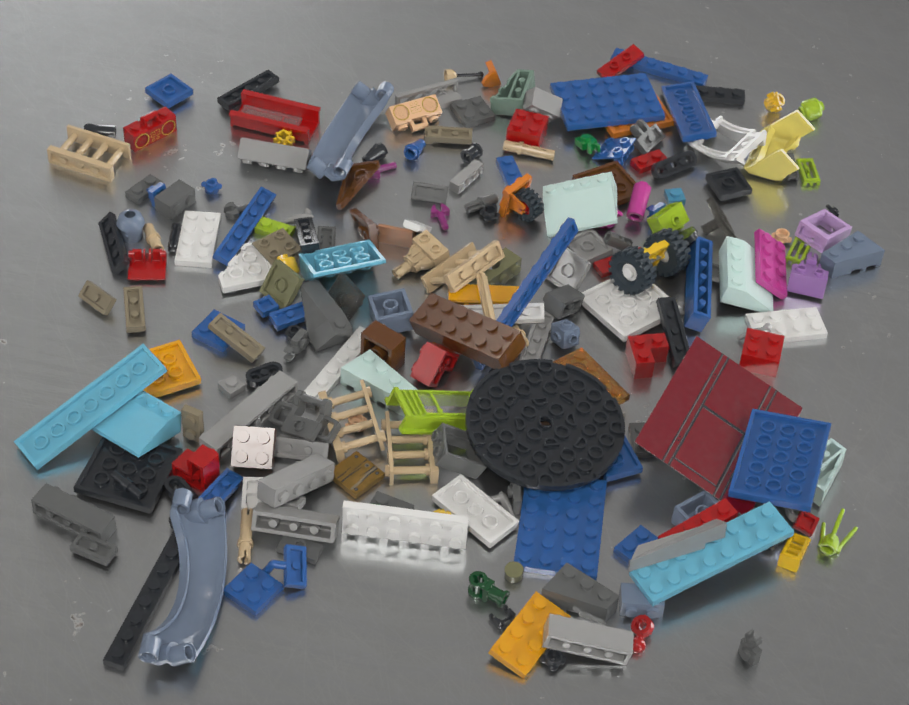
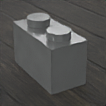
M180 179L154 197L155 211L172 220L196 202L195 188Z
M569 284L548 291L544 295V310L557 319H561L580 311L585 295Z

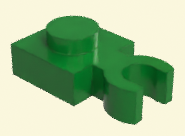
M583 134L581 137L575 138V145L581 150H587L588 154H592L593 150L600 152V144L590 134Z

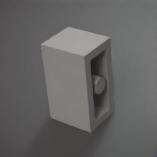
M534 87L526 91L523 110L549 116L548 122H551L560 117L563 99Z

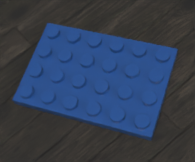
M646 73L550 83L551 93L563 99L560 115L567 131L634 124L639 119L645 122L665 120V113Z
M752 409L728 497L764 504L770 501L774 506L811 512L831 430V423Z
M597 479L582 487L563 491H543L524 487L514 561L519 562L523 566V572L554 576L566 563H569L592 579L597 580L607 480Z

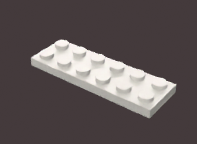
M345 500L343 502L342 533L430 544L433 546H445L454 549H466L469 517Z

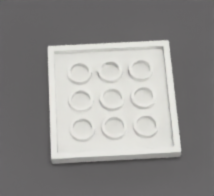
M608 279L582 292L585 295L582 306L623 342L627 341V336L639 335L659 325L661 319L656 300L660 297H669L655 284H652L649 289L637 295H626L624 290L621 292L618 290V285L614 286V279ZM678 305L679 311L681 313L682 307Z

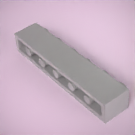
M278 371L275 375L269 377L268 381L262 386L257 387L250 396L244 398L238 406L231 409L226 416L218 420L208 431L203 432L199 437V447L203 444L213 448L219 453V461H221L232 451L234 425L261 427L269 420L268 418L278 402L289 403L298 391V381L282 371Z

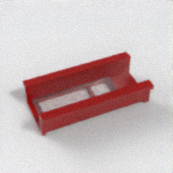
M243 89L240 109L238 111L231 110L229 113L232 127L236 125L276 135L275 132L284 129L288 132L292 131V136H295V140L303 141L304 144L308 145L320 124L321 107Z

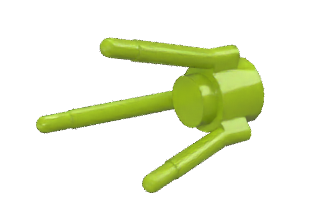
M844 508L840 510L832 532L826 536V523L822 522L818 546L824 554H839L841 548L858 530V527L855 526L839 543L836 533L845 512Z

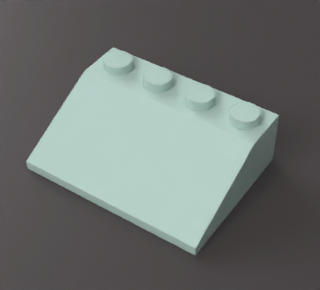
M612 172L543 186L544 214L548 238L557 234L560 226L568 217L575 220L578 231L617 223V185Z
M726 236L719 250L720 302L758 312L773 311V294L757 284L755 280V249L744 240Z

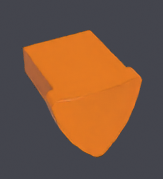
M492 60L485 62L489 73L483 78L482 85L484 87L500 86L501 81Z

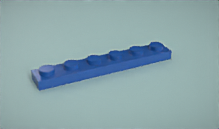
M616 48L611 55V59L624 51V49ZM646 56L630 67L679 83L694 81L695 85L705 86L708 80V75L702 72L693 71Z
M261 186L219 245L212 258L228 266L231 259L238 254L261 217L269 209L277 194Z

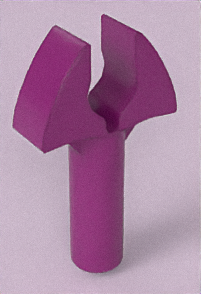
M396 162L381 165L371 178L380 179V172L397 168Z
M441 203L440 212L434 204L431 208L430 217H437L442 230L446 231L449 226L445 216L450 215V209Z

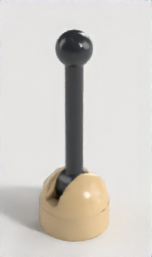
M452 69L444 70L445 81L457 77L478 76L482 78L484 76L482 71L478 73L456 74Z

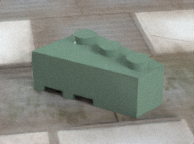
M517 69L507 80V84L504 87L501 86L495 96L492 95L490 97L491 110L495 115L513 116L516 108L523 110L526 91L535 87L534 70Z

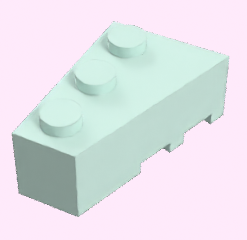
M832 438L827 442L813 500L819 507L842 466L847 450Z

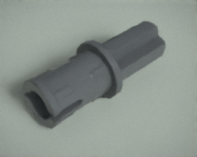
M491 193L484 197L480 196L477 200L466 203L464 205L466 213H472L483 209L486 205L497 204L499 201L496 193Z

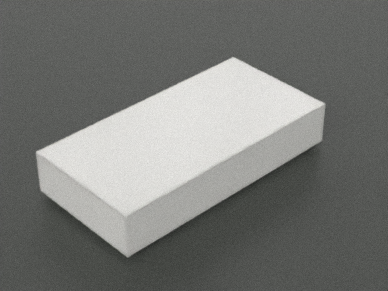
M404 220L403 223L405 228L419 233L426 229L430 232L432 228L417 221Z

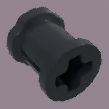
M476 142L472 143L470 148L461 151V159L466 164H470L476 157L483 155V149Z

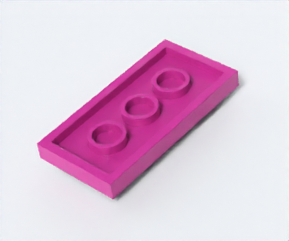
M759 228L754 232L755 280L757 284L783 300L787 297L785 246L782 242L775 240L769 233Z

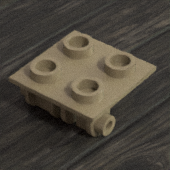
M284 228L252 243L271 266L278 256L287 254L288 257H295L297 261L299 258L298 252L301 251L298 243Z

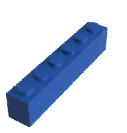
M698 236L690 244L691 251L688 252L691 255V259L688 260L689 264L686 266L684 327L702 332L711 319L713 241Z

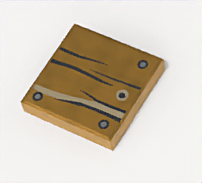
M355 451L335 466L333 481L353 498L357 499L385 478V473L358 451Z

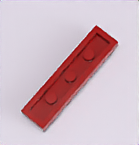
M724 498L658 536V539L699 527L714 519L727 523L738 517V511Z

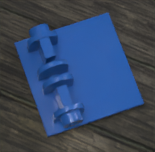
M608 138L601 145L600 152H596L592 159H613V161L617 160L623 166L631 152L634 151L633 143L636 141V138Z

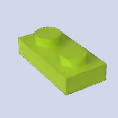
M262 216L255 226V233L267 236L284 228L292 237L295 233V226Z

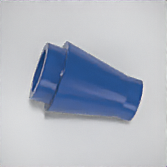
M418 139L406 145L404 148L405 157L409 160L418 159L423 148L426 146L425 141Z

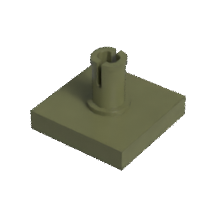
M275 259L259 291L265 296L270 295L282 309L292 305L304 278L280 259Z

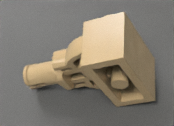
M426 229L412 239L413 245L410 247L408 254L403 257L404 262L392 269V274L399 280L410 271L417 273L420 270L433 269L450 257L449 250Z

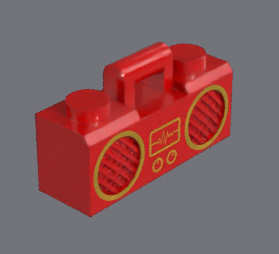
M165 106L140 117V121L137 120L123 127L124 142L129 143L131 149L136 152L176 132V115Z

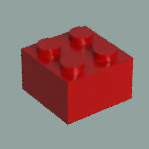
M516 108L507 128L506 140L518 143L524 142L527 145L541 147L547 133L549 116Z
M747 328L739 365L749 372L776 378L785 336Z

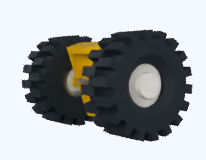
M665 228L650 235L646 239L647 242L643 245L645 248L638 249V246H629L611 257L612 260L609 261L611 267L608 268L609 272H612L610 279H614V286L618 285V290L620 292L624 290L626 295L634 296L649 289L656 281L654 278L657 277V272L659 276L669 277L686 268L689 264L688 260L691 259V255L688 254L691 251L690 247L687 248L686 246L688 244L687 240L684 241V236L682 234L678 235L679 231H672V228Z

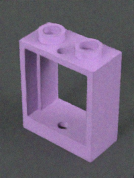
M823 209L800 220L795 236L820 253H823L850 235L852 226L828 210ZM817 226H822L832 234H826L825 232L817 228Z

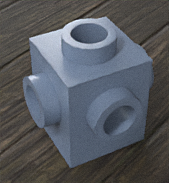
M568 319L551 323V341L563 349H570L572 346L579 345L580 327Z

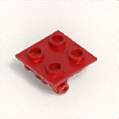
M132 248V250L128 251L130 261L128 280H165L166 250L162 248L153 249L152 253L151 248H149V253H146V248H144L142 253V249Z

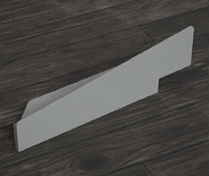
M714 519L699 527L640 544L629 560L628 570L630 572L705 549L706 543L725 538L727 523Z

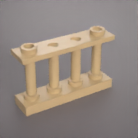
M69 124L66 126L68 139L60 148L52 145L47 148L49 163L108 182H112L114 179L113 166L120 157L131 158L129 143ZM74 142L82 144L75 153L68 151ZM89 147L98 149L91 158L83 155ZM104 152L113 154L107 163L99 161Z
M498 240L492 241L481 250H476L474 243L470 242L420 278L428 294L443 284L447 285L450 293H455L475 279L477 274L485 272L503 259L505 254Z
M364 379L360 380L361 391L333 399L332 397H327L326 390L318 392L320 399L326 398L332 401V409L335 408L334 406L365 398L367 405L336 413V411L332 412L331 418L338 422L369 412L371 417L370 420L340 429L333 441L338 463L346 459L344 453H347L348 450L378 442L381 451L385 450L383 442L387 441L384 430H379L370 398L373 397L370 386L366 387ZM328 423L327 426L330 433L334 425ZM374 427L376 433L346 443L345 441H340L343 435Z
M385 411V419H381V430L385 431L387 440L388 465H385V477H389V485H394V475L425 474L429 476L430 484H438L439 467L435 466L431 435L391 436V429H398L402 421H390L389 411ZM422 443L426 445V448L415 451H392V444ZM424 458V460H428V464H425V466L394 467L393 459Z

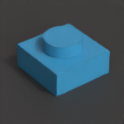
M682 188L664 189V197L667 204L682 202L685 205L686 198Z

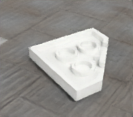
M253 242L244 244L240 253L235 255L228 263L225 271H221L218 275V281L223 293L262 286L271 265L252 245Z

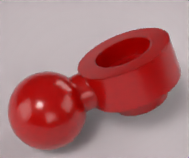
M638 615L631 623V629L636 634L633 637V653L635 654L642 653L645 650L646 643L643 638L651 635L654 630V623L647 615Z

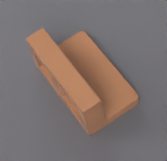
M378 224V242L410 248L413 245L412 239L416 237V231Z

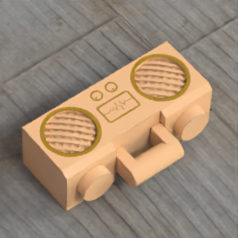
M433 94L390 106L385 114L392 132L396 130L399 132L408 129V126H410L412 132H416L429 126L428 121L433 123L439 120L442 109L436 95Z

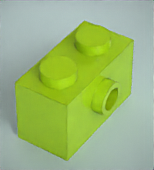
M682 202L669 203L646 219L653 234L665 228H672V231H678L685 227V223L690 221Z

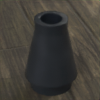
M375 143L366 155L362 157V161L384 159L388 154V150L384 144Z

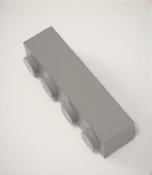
M474 159L450 181L449 190L457 194L463 191L484 172V163Z

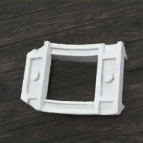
M719 116L715 121L712 120L716 131L738 142L729 152L717 151L703 145L704 139L687 142L694 149L715 160L729 164L745 165L743 159L753 149L757 148V146H765L767 131L756 132L755 129L739 127Z

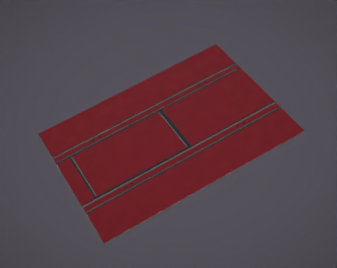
M696 336L637 436L635 443L720 501L726 498L738 513L743 515L751 511L756 502L728 497L752 409L799 417L803 408Z

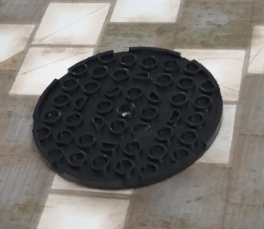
M548 359L519 360L511 362L509 366L499 370L491 371L479 381L469 397L465 413V427L468 440L476 455L493 472L512 483L526 488L543 491H563L587 485L600 478L613 466L624 443L625 421L618 401L615 397L611 396L606 390L607 387L600 380L581 368L567 363L566 366L552 363L553 360ZM547 421L550 425H543L542 427L540 422Z

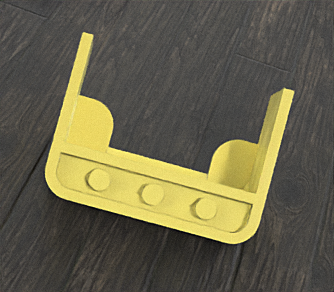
M798 109L765 127L762 130L767 131L765 146H757V148L750 152L744 169L751 175L773 181H782L789 174L799 170L797 164L787 155V151L796 149L800 144L801 137L814 131L815 128Z

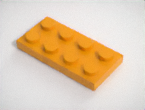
M536 591L491 647L488 654L524 679L547 649L542 647L544 624L549 614H558L568 618L571 616Z

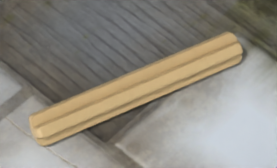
M481 272L476 275L483 315L496 320L488 279L485 273Z

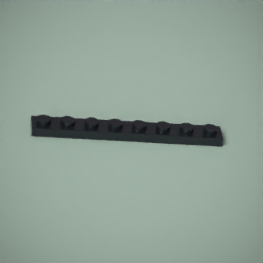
M174 530L103 658L104 665L122 671L125 670L177 573L180 562Z

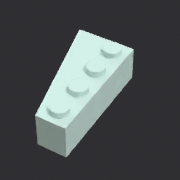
M368 350L341 367L340 384L344 386L349 385L357 392L362 390L360 380L364 379L366 387L370 386L373 397L370 399L376 403L381 402L386 405L384 399L389 397L393 387L404 390H418L372 350ZM386 405V408L405 417L401 406Z

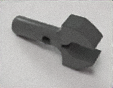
M234 202L227 203L224 206L226 218L238 219L239 214L245 210L248 204L237 206Z

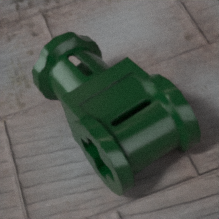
M475 571L470 574L469 596L474 599H480L485 603L489 599L496 603L497 607L503 608L510 592L496 587L495 581L488 578L484 572Z

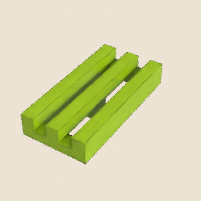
M797 158L795 162L799 167L798 172L802 185L806 186L807 183L810 186H813V183L820 185L821 180L813 158Z
M796 236L785 257L786 263L791 261V264H800L802 260L805 261L811 246L807 244L801 259H798L805 242ZM798 241H800V242H801V243H800V246H799V248H798V250H797L795 256L792 257L791 255H792V253H793V251H794V249H795V247H796Z

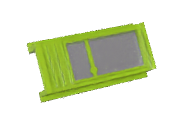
M393 387L389 397H385L384 401L387 406H401L405 414L398 428L401 434L432 435L433 431L442 423L466 431L465 413L473 389L471 391L404 390Z

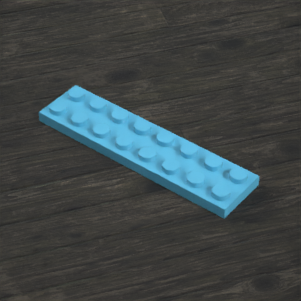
M143 343L17 438L14 443L38 470L167 372V369Z
M769 501L727 522L725 538L706 543L705 549L630 571L629 576L649 603L654 606L792 537L794 530Z

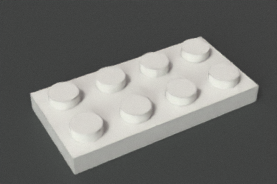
M185 211L175 256V266L212 268V257L215 253L221 213Z
M817 307L748 313L745 315L748 328H760L766 323H770L772 325L770 333L785 336L783 343L825 339L828 335Z
M462 474L432 495V501L445 511H450L452 515L469 517L468 531L489 548L519 527V520Z

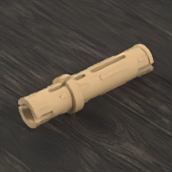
M505 140L503 144V151L514 152L520 156L522 154L551 161L554 160L555 150Z
M248 508L241 510L240 538L237 540V547L239 549L237 561L242 564L243 558H245L244 565L251 562V549L254 546L251 530L252 508L249 509V515L247 514Z

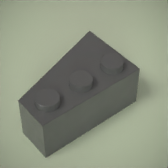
M566 563L542 588L541 592L542 596L563 611L569 610L578 613L580 617L605 624L616 612L619 600L618 594L569 563Z

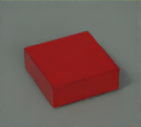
M799 511L792 528L811 537L820 518L809 512Z

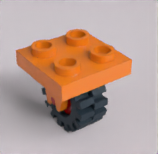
M528 173L518 177L512 185L504 188L498 212L501 217L504 218L514 210V213L518 214L519 219L522 218V221L530 222L543 213L544 203L540 202L542 198H538L539 194H535V190H530L532 176Z

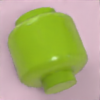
M813 97L802 101L798 110L810 122L822 117L825 108L822 101Z

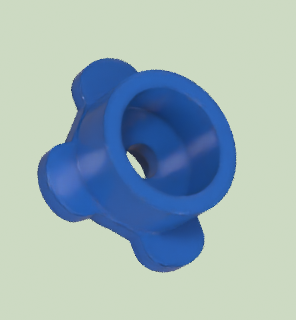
M210 178L201 183V186L205 188V192L209 195L217 194L219 189L222 188V184L218 183L216 178Z

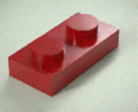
M660 149L630 159V165L639 174L650 171L654 163L667 157Z

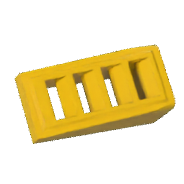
M794 533L785 543L777 565L792 572H797L811 539Z

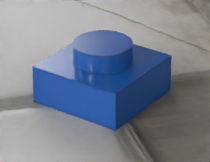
M270 295L253 301V307L262 318L269 316L271 312L279 310V305Z

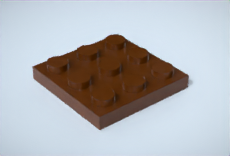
M617 160L572 175V180L612 172L617 185V206L630 202L633 187L636 183Z

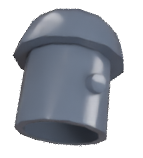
M126 209L121 212L116 224L121 231L123 241L129 244L138 243L142 240V228L145 224L142 214L135 209Z

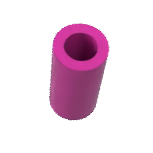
M640 181L634 184L626 217L632 221L640 222L644 219L651 192V187L647 182Z

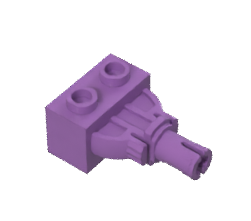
M812 252L806 255L805 265L804 260L800 264H792L787 286L788 292L823 299L829 271L822 269L821 264H818V267H816L818 260L816 253H814L813 257Z

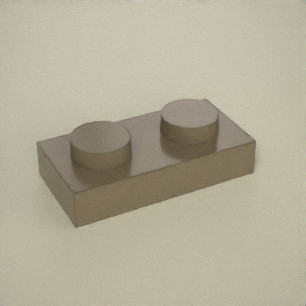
M89 280L85 282L78 297L106 316L109 315L117 300Z
M185 404L181 409L183 436L189 440L199 442V437L204 432L203 411Z

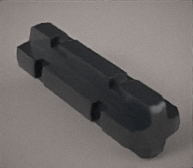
M180 223L172 224L167 246L169 252L177 251L182 226Z

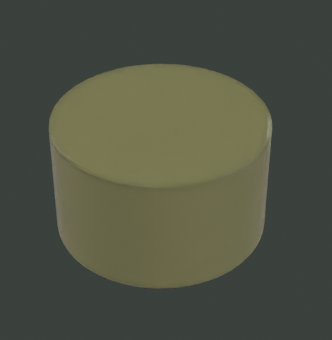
M516 561L506 564L504 569L505 579L510 583L520 582L523 579V566Z

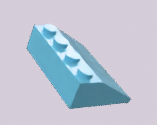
M370 239L324 248L313 253H299L301 275L306 281L321 277H334L336 274L341 273L350 274L356 270H369L371 267L386 263V259Z
M142 390L91 430L139 458L180 433L182 415L177 409Z

